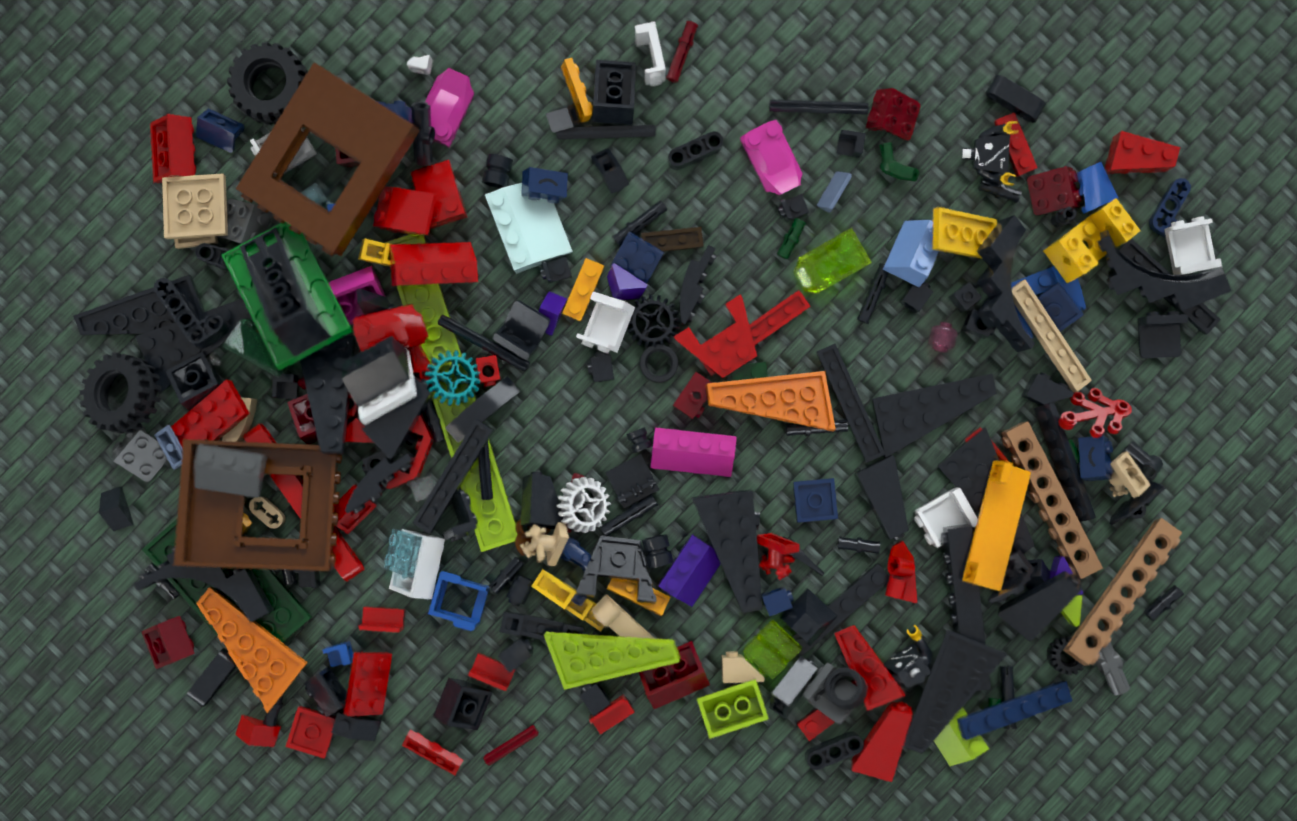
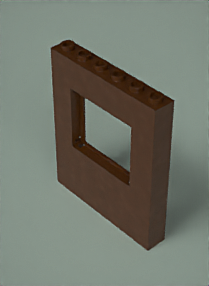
M314 62L236 189L242 193L241 197L251 203L253 200L257 202V208L265 213L272 212L274 214L273 218L284 224L285 221L289 223V229L299 235L301 232L307 235L305 238L307 241L314 245H317V243L323 246L321 250L333 256L335 253L342 256L420 130ZM310 132L360 163L330 212L281 180Z
M183 439L174 565L331 571V568L335 567L336 555L332 554L333 546L337 544V533H334V525H338V513H335V505H339L340 493L336 492L337 484H340L341 481L338 463H342V454H323L319 445ZM198 445L267 456L264 474L304 475L300 539L242 537L245 495L195 488L194 465Z

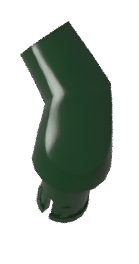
M891 142L879 145L882 163H880L879 167L883 173L899 180L917 181L919 170L894 160Z

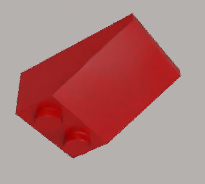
M450 160L411 172L416 191L437 195L429 229L468 217Z
M384 187L378 197L379 202L374 214L373 226L392 233L428 235L437 195L397 187Z

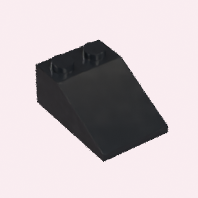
M596 60L592 122L633 125L636 62Z

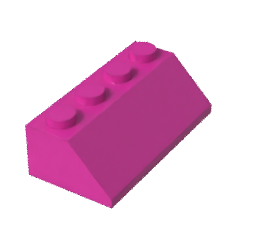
M372 266L329 282L350 325L353 324V319L356 316L364 315L357 301V289L385 296Z
M655 428L651 468L731 477L737 437Z

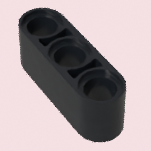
M1001 75L994 77L985 92L989 99L1009 111L1015 112L1016 115L1031 123L1037 121L1046 106L1044 100Z
M713 131L672 149L668 156L670 168L681 170L718 153L722 149L723 136L719 132ZM716 139L719 145L712 147L708 141ZM693 147H698L701 150V153L698 155H693L690 152V149ZM679 155L683 160L680 163H674L672 157Z
M225 648L215 656L187 692V696L202 708L209 703L237 667L229 655V651Z
M847 732L810 747L805 752V760L810 768L819 770L859 754L863 750L864 743L857 733ZM851 739L858 740L855 747L848 746ZM832 747H839L837 754H829V750ZM819 754V761L815 763L810 761L812 755Z

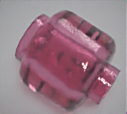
M940 322V325L933 326L928 340L932 350L948 353V350L954 349L957 331L952 328V324Z

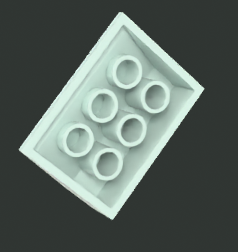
M522 183L485 194L516 274L541 265L544 261L548 262L572 253L554 203L547 202V199L530 200L528 196H521Z

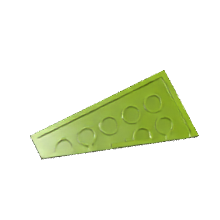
M545 632L544 634L564 690L680 662V656L674 640Z

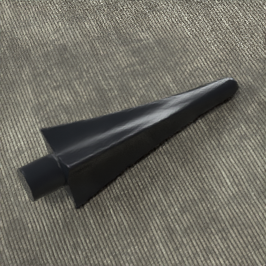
M800 547L799 552L790 554L808 565L819 575H824V572Z

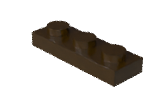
M701 227L641 233L643 240L663 252L704 247Z

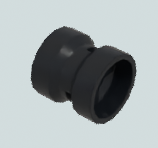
M645 427L626 434L628 440L633 443V453L652 447L650 440L646 439L647 431Z

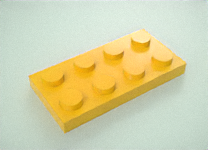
M941 207L934 208L933 250L982 259L977 250L997 225V219Z

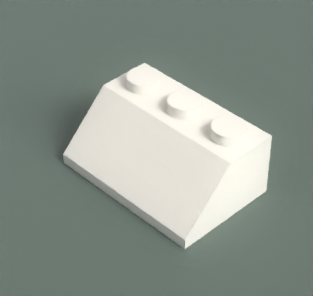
M402 529L389 589L411 598L432 599L445 539Z

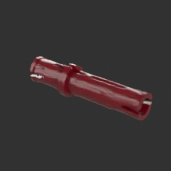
M686 21L682 36L678 38L679 44L666 79L671 82L678 83L688 52L694 44V35L699 26L697 23Z

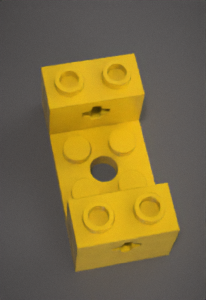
M1117 198L1096 210L1043 250L1066 283L1087 273L1098 264V260L1107 254L1106 251L1102 252L1098 243L1101 240V232L1108 230L1115 246L1118 247L1141 231ZM1082 240L1088 243V248L1085 246Z

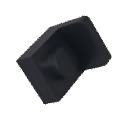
M802 194L787 200H781L779 202L780 207H777L781 219L784 218L786 223L809 214Z
M566 257L550 262H542L543 267L540 268L543 280L547 279L549 284L572 277Z

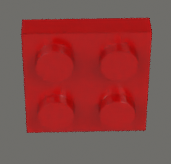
M299 706L285 747L325 759L334 735L331 731L336 717L332 715L326 717L325 714H321L319 711Z

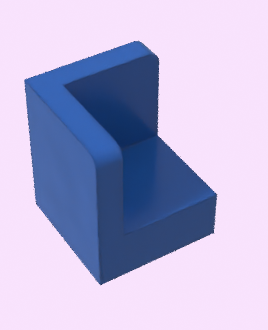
M351 641L329 646L322 650L323 654H328L331 667L342 664L343 666L348 665L353 661L354 653Z

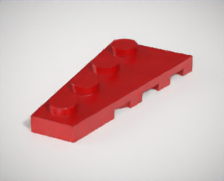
M855 625L834 633L848 667L857 671L866 682L867 694L864 704L867 711L906 695Z

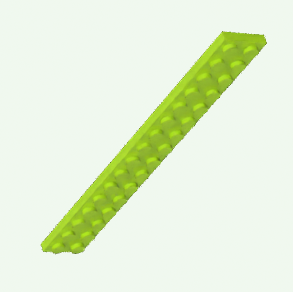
M410 234L385 243L424 244L426 240L424 235ZM440 284L397 286L403 306L413 304L414 309L422 315L429 337L421 346L430 364L434 365L431 360L433 358L438 359L439 353L445 356V352L448 350L452 356L454 351L457 350L459 353L458 357H460L462 353L456 334L438 325L441 315L450 318ZM451 363L441 365L437 373L449 372ZM459 365L460 373L468 377L466 370ZM452 373L449 376V379H451L450 381L454 383L457 380V377H455L456 375ZM439 381L442 386V389L448 392L447 385L444 382ZM468 383L457 384L454 394L464 392ZM475 394L473 398L467 396L468 402L466 403L460 399L461 402L458 406H456L454 400L452 405L448 406V399H445L444 403L441 404V396L434 399L432 395L451 458L461 442L458 444L445 427L476 401ZM489 440L493 499L482 500L478 458L460 486L461 490H464L465 494L469 495L471 512L477 518V529L474 531L481 552L514 542L517 536L515 530L516 522Z

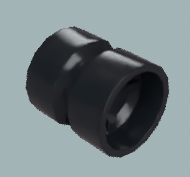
M488 154L486 160L488 170H485L483 173L482 183L500 189L507 187L510 178L507 173L512 170L513 160L498 154Z
M667 534L642 540L644 551L648 552L646 556L648 568L673 563L672 553L670 550H667L670 546Z

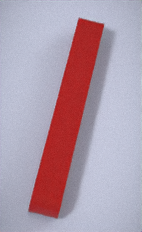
M259 423L243 435L246 442L277 443L262 423ZM269 474L301 519L304 480L300 475ZM334 525V533H337V544L333 546L332 554L336 555L335 569L348 582L364 571V566Z

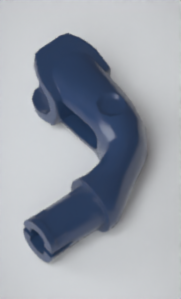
M568 538L560 555L563 560H570L584 572L591 559L589 552L581 547L580 543L573 538ZM575 593L572 601L576 605L582 606L587 597L576 596Z

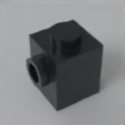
M605 352L595 353V357L590 358L591 363H587L589 375H593L594 383L615 380L611 355H607Z

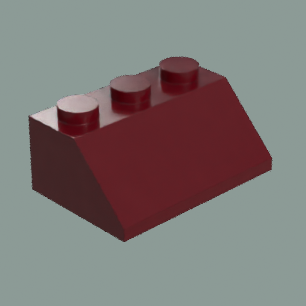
M692 641L677 647L680 662L639 672L646 695L653 709L710 686Z

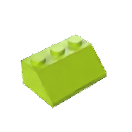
M756 679L697 698L710 739L769 719Z
M963 707L934 740L949 766L971 761L989 750L981 735L968 740L962 738L957 719L968 715Z

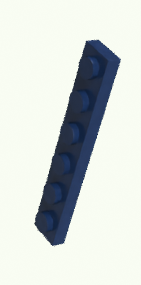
M1060 681L958 718L957 721L962 738L968 740L1072 701L1067 681Z

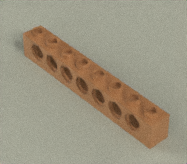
M1021 422L1001 432L1003 436L1001 438L1007 449L1009 448L1013 464L1020 469L1031 472L1028 483L1031 491L1029 493L1030 498L1040 508L1038 511L1044 522H1047L1049 526L1048 533L1053 540H1056L1059 546L1057 550L1060 556L1066 559L1073 574L1079 579H1083L1102 569L1103 567L1029 422ZM1020 441H1023L1026 445L1023 452L1018 448ZM1030 459H1032L1035 462V466L1032 470H1030L1027 465ZM1040 477L1044 480V485L1041 488L1037 486V480ZM1051 495L1053 497V504L1048 506L1046 499ZM1058 514H1061L1063 518L1060 524H1057L1055 520ZM1070 532L1072 539L1067 543L1065 535ZM1079 550L1081 552V557L1079 560L1076 561L1074 558V554L1076 551Z
M1162 518L1153 521L1063 651L1082 665H1093L1100 656L1098 652L1102 647L1105 648L1110 643V635L1121 627L1124 615H1128L1133 610L1135 599L1140 598L1146 591L1145 585L1148 581L1151 582L1158 573L1156 569L1168 560L1169 555L1167 554L1170 549H1174L1179 544L1181 531ZM1156 539L1161 541V549L1155 545ZM1145 555L1150 557V565L1144 562ZM1133 571L1139 574L1138 582L1132 577ZM1122 587L1128 591L1126 598L1121 595ZM1110 604L1116 607L1114 615L1109 611ZM1099 620L1105 624L1103 631L1098 629L1097 623ZM1087 637H1091L1093 640L1091 648L1086 645Z

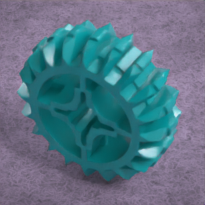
M449 350L445 352V356L439 353L438 359L433 358L431 360L434 365L429 364L427 366V369L432 372L425 373L426 377L431 378L426 380V384H432V387L428 389L429 392H436L433 398L436 399L438 396H441V404L444 403L445 399H448V406L452 405L453 400L456 406L460 405V399L464 403L468 402L467 396L473 398L474 393L472 391L477 392L479 390L474 384H480L481 381L475 378L480 375L479 371L474 372L477 364L472 366L470 364L473 358L470 357L468 360H465L466 353L458 357L459 353L457 350L454 351L453 356ZM451 363L449 372L437 373L441 365ZM459 365L466 370L468 377L460 373ZM452 373L456 375L455 377H457V380L454 383L450 381L451 379H449V376ZM437 379L447 385L448 392L440 387ZM468 383L464 392L454 394L457 384Z

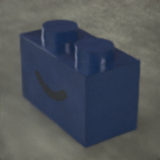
M529 167L522 172L521 196H528L530 200H540L541 198L547 199L549 203H559L560 200L567 197L568 173Z
M1105 436L1100 438H1078L1081 479L1085 481L1112 479L1111 473H1114V469L1111 466L1112 461L1110 460V453L1113 452L1112 442Z

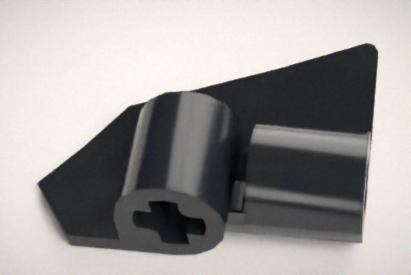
M1148 481L1150 486L1140 496L1134 498L1132 496L1128 501L1122 503L1111 516L1110 524L1113 525L1125 518H1142L1146 513V506H1149L1166 487L1162 484Z

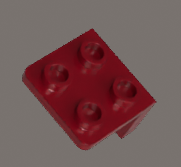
M894 88L879 89L873 98L866 128L871 131L886 130L905 141L910 140L921 105L918 101Z
M1064 166L1027 178L1035 215L1039 216L1067 207H1072V209L1080 207L1082 196H1080L1079 190L1076 188L1075 182H1078V177L1073 168Z

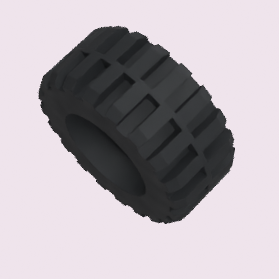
M262 42V46L255 43L250 46V50L243 49L241 51L242 55L239 58L237 56L234 58L233 62L235 65L234 67L230 66L228 71L231 74V77L227 78V85L231 87L228 91L234 99L235 105L248 117L258 123L262 122L265 125H272V122L277 123L308 71L297 56L288 48H283L277 43L271 45L269 42ZM267 69H282L286 74V84L281 94L271 100H258L254 95L256 78Z

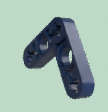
M1179 178L1173 181L1150 218V228L1166 238L1164 229L1171 227V223L1178 221L1174 218L1191 189L1188 180ZM1181 184V189L1184 191H1181L1176 196H1173L1178 191L1177 185ZM1167 200H1171L1174 203L1173 211L1166 209L1165 203ZM1164 214L1167 215L1163 218L1161 222L1164 225L1158 227V222L1156 220L1162 218Z

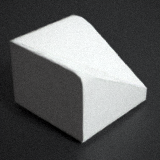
M430 55L420 58L412 57L407 62V66L411 72L430 75L433 60Z

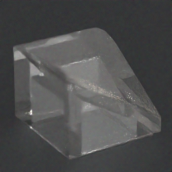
M431 475L410 482L416 502L427 499L435 485Z

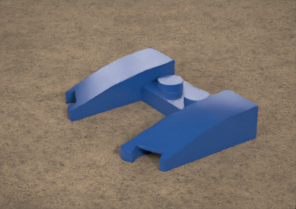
M1054 266L1011 282L1012 288L1020 281L1026 280L1035 295L1045 292L1059 282L1078 307L1082 310L1086 309L1078 278L1066 283ZM1015 306L1023 329L1030 338H1033L1031 328Z

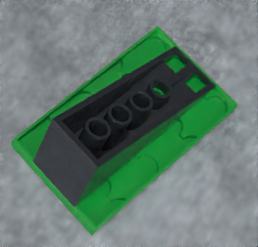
M286 221L284 224L280 223L221 255L279 371L353 331L313 250L305 239L304 233L301 232L299 235L289 229L290 224Z

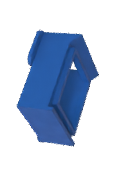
M442 571L439 573L428 614L453 621L455 627L473 631L480 624L490 587ZM448 581L479 590L471 618L441 609Z

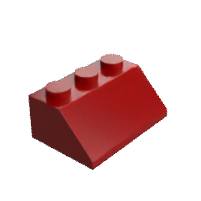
M167 114L151 122L153 183H162V178L195 176V146L192 136L194 126L191 117Z

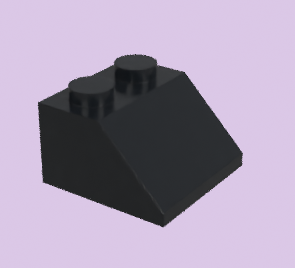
M203 351L166 371L180 403L189 411L223 383Z
M329 666L304 683L306 693L315 699L318 710L321 714H325L326 717L338 711L346 704L347 691Z
M448 677L433 716L446 726L478 730L493 692L465 680Z

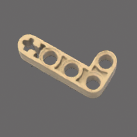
M607 594L592 608L594 616L604 626H609L620 637L655 639Z

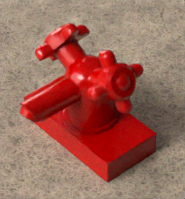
M773 533L757 535V544L769 549L768 559L766 555H762L759 568L766 571L767 575L771 574V568L776 569L775 574L779 575L777 577L779 580L787 577L792 572L787 563L795 562V558L792 555L785 554L799 552L800 544Z

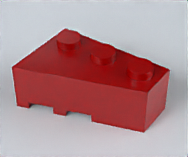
M1120 131L1112 138L1104 169L1107 175L1114 173L1167 172L1176 166L1180 147Z

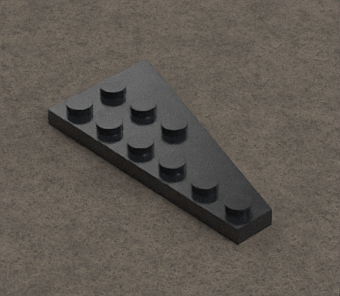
M986 426L938 464L940 470L956 488L958 487L962 490L966 499L979 514L993 461H1000ZM1021 513L1011 550L1015 552L1020 549L1025 554L1035 545Z

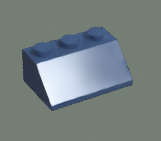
M904 221L883 270L920 287L928 277L939 252L938 250H933V221Z

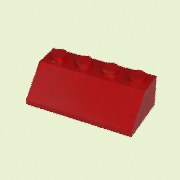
M471 242L389 245L392 286L478 282L477 260Z

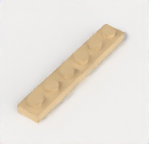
M1022 280L1013 286L1012 296L1015 306L1072 392H1078L1092 381L1027 281Z

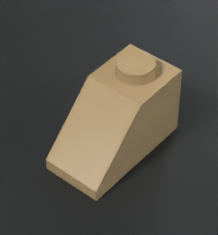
M736 651L726 652V655H721L723 683H742L756 679V682H764L763 674L742 654L738 655Z

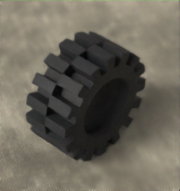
M1060 636V639L1056 638L1054 643L1051 642L1049 644L1051 649H1047L1049 653L1047 659L1050 660L1049 664L1063 674H1078V670L1082 671L1084 669L1080 662L1073 659L1070 663H1064L1060 657L1062 650L1072 637Z

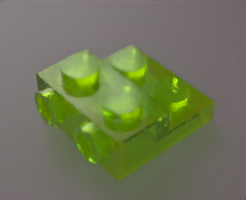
M772 619L745 645L743 652L745 653L744 658L752 664L754 662L760 667L759 672L767 678L769 676L773 680L802 650V646Z

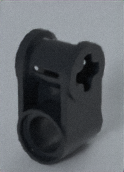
M207 243L197 246L195 254L199 260L229 271L221 255L230 249L220 248ZM210 249V257L204 258L205 250Z

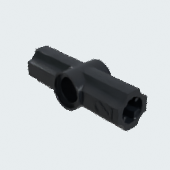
M426 102L413 103L411 105L412 124L420 130L413 141L414 162L419 166L431 165L433 162L432 144L435 139V128L431 126V108Z

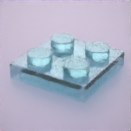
M392 528L384 568L406 577H414L422 537Z

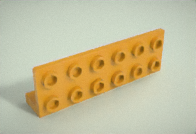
M993 461L962 581L997 591L1001 590L1031 475L1030 471L1014 467L1012 463L1006 461Z

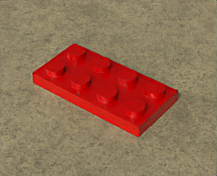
M225 380L174 423L171 428L182 448L183 439L218 441L245 419L250 412L233 382Z

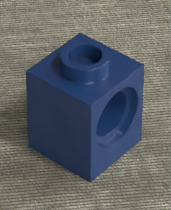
M784 587L761 595L769 616L793 608L791 602L794 599L791 591H786Z

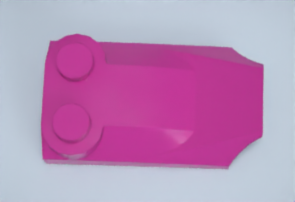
M447 68L442 74L437 76L425 101L431 108V126L435 128L434 141L450 148L474 96L470 78L450 68Z
M773 120L749 131L740 137V141L766 193L773 192L781 195L800 186L803 173L782 132L781 125L777 120Z

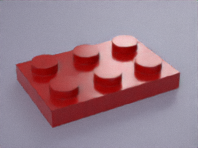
M354 652L344 710L345 715H383L392 660L391 653Z

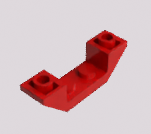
M423 413L411 431L423 436V439H419L415 450L418 452L415 460L411 462L413 466L409 468V473L406 471L402 473L401 470L394 474L395 478L388 482L386 486L388 489H394L419 478L434 442L433 435L426 424L427 421Z

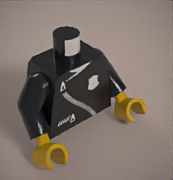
M1010 121L1006 124L992 126L980 133L978 139L974 140V148H962V160H973V169H976L977 174L989 182L1013 186V183H1008L1010 176L1016 177L1015 174L1008 173L1010 134H1016L1019 131H1012L1011 126L1018 122Z
M914 625L916 628L914 634H911L907 629V634L916 643L913 642L884 663V666L898 685L907 689L916 683H922L925 677L931 673L929 665L932 661V651L926 641L921 639L922 632L916 625Z

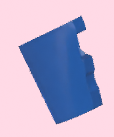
M1102 162L1077 173L1080 184L1079 193L1085 199V207L1082 208L1083 214L1105 205L1115 198L1118 199Z

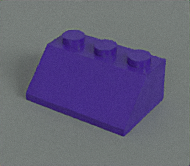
M691 534L659 582L658 587L692 607L721 564L714 548Z

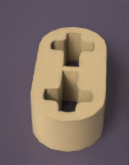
M256 497L251 500L249 504L250 511L266 526L275 529L285 523L284 513L267 498ZM256 502H263L262 507L266 512L262 509L257 510ZM270 513L273 516L278 515L279 517L277 518V520L279 521V523L272 524L271 521L273 519L268 514Z

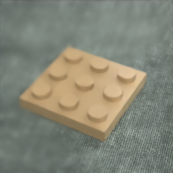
M224 174L162 178L164 238L180 239L228 235L226 176Z

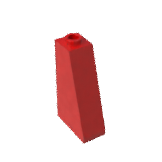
M891 701L863 741V750L853 756L851 760L852 771L892 782L912 718V710L908 704L900 701L897 703Z

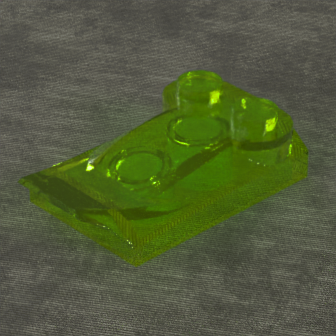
M850 228L799 257L793 273L804 292L820 293L872 262L854 230Z

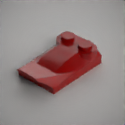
M413 304L356 316L353 319V330L361 352L390 336H393L405 348L424 344L425 340L429 337L422 315L414 309Z

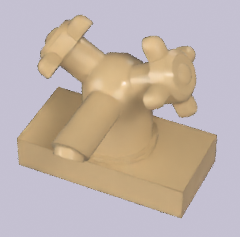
M1127 451L1121 453L1111 462V466L1115 470L1114 473H1111L1112 479H1109L1110 483L1114 486L1110 487V491H1113V497L1127 495L1129 492L1133 498L1138 497L1150 486V483Z
M558 522L552 535L542 534L546 532V529L534 524L530 531L526 532L527 537H533L531 543L527 541L525 544L522 543L520 547L528 558L537 553L538 562H542L545 559L546 551L547 564L549 566H556L568 540L566 523Z

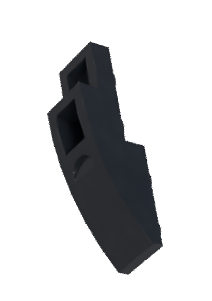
M710 245L707 246L700 262L691 260L683 280L680 295V320L684 326L687 322H692L696 314L693 311L695 305H700L705 297V294L702 293L704 288L697 284L698 282L703 283L707 275L704 272L707 265L712 266L717 256L714 254L716 248Z
M407 453L394 463L391 459L385 458L372 468L352 493L345 509L347 514L351 512L356 514L365 508L364 504L369 500L373 503L383 496L381 492L386 490L381 482L386 484L395 478L394 474L399 470L403 473L413 466L411 462L415 460L413 455Z

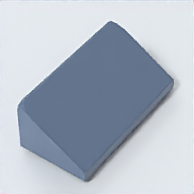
M836 172L817 206L828 213L831 212L850 181L852 174Z
M167 425L154 434L173 470L181 468L183 448L171 426Z

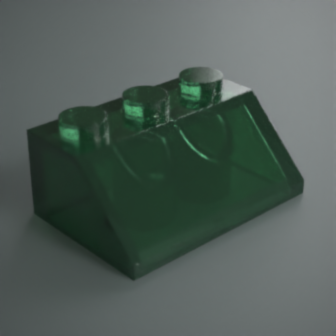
M243 318L239 321L223 344V347L278 378L288 368L287 366L280 371L278 370L254 321L250 318H247V320Z

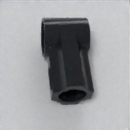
M1134 441L1130 442L1121 453L1127 451L1147 481L1154 480L1163 467L1162 460L1155 455H1149Z

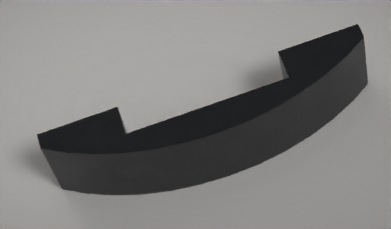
M507 376L473 402L449 423L445 429L459 444L464 439L475 419L484 422L521 391Z
M504 611L499 632L545 640V632L583 634L584 627L548 618Z

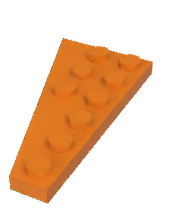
M825 371L706 384L709 406L833 432L836 430Z
M209 587L196 604L209 624H212L218 638L225 644L229 655L243 677L248 680L254 689L253 692L256 697H259L264 705V709L268 713L308 662L256 621L250 623L240 608L216 589Z

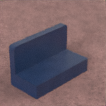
M208 108L197 117L196 137L230 153L234 151L235 139L244 132V124Z

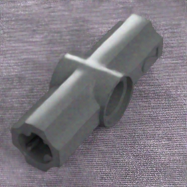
M1088 637L1091 646H1093L1092 638ZM1110 641L1105 648L1102 647L1098 652L1100 656L1096 661V665L1101 674L1105 676L1111 693L1113 695L1124 694L1131 688L1122 670L1123 662L1118 653L1114 651Z

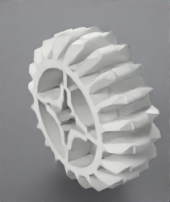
M581 477L580 479H573L572 483L568 482L566 484L567 489H561L564 495L557 497L559 500H562L561 504L557 505L558 508L562 509L558 513L559 516H564L562 522L567 523L569 529H574L576 532L582 531L583 533H587L588 530L594 531L596 527L602 526L601 521L607 520L604 516L605 513H610L606 508L611 505L610 502H606V499L610 496L604 494L606 488L600 487L601 483L594 481L593 478ZM584 488L588 489L594 497L590 498L588 493H585ZM574 512H579L584 521H580Z

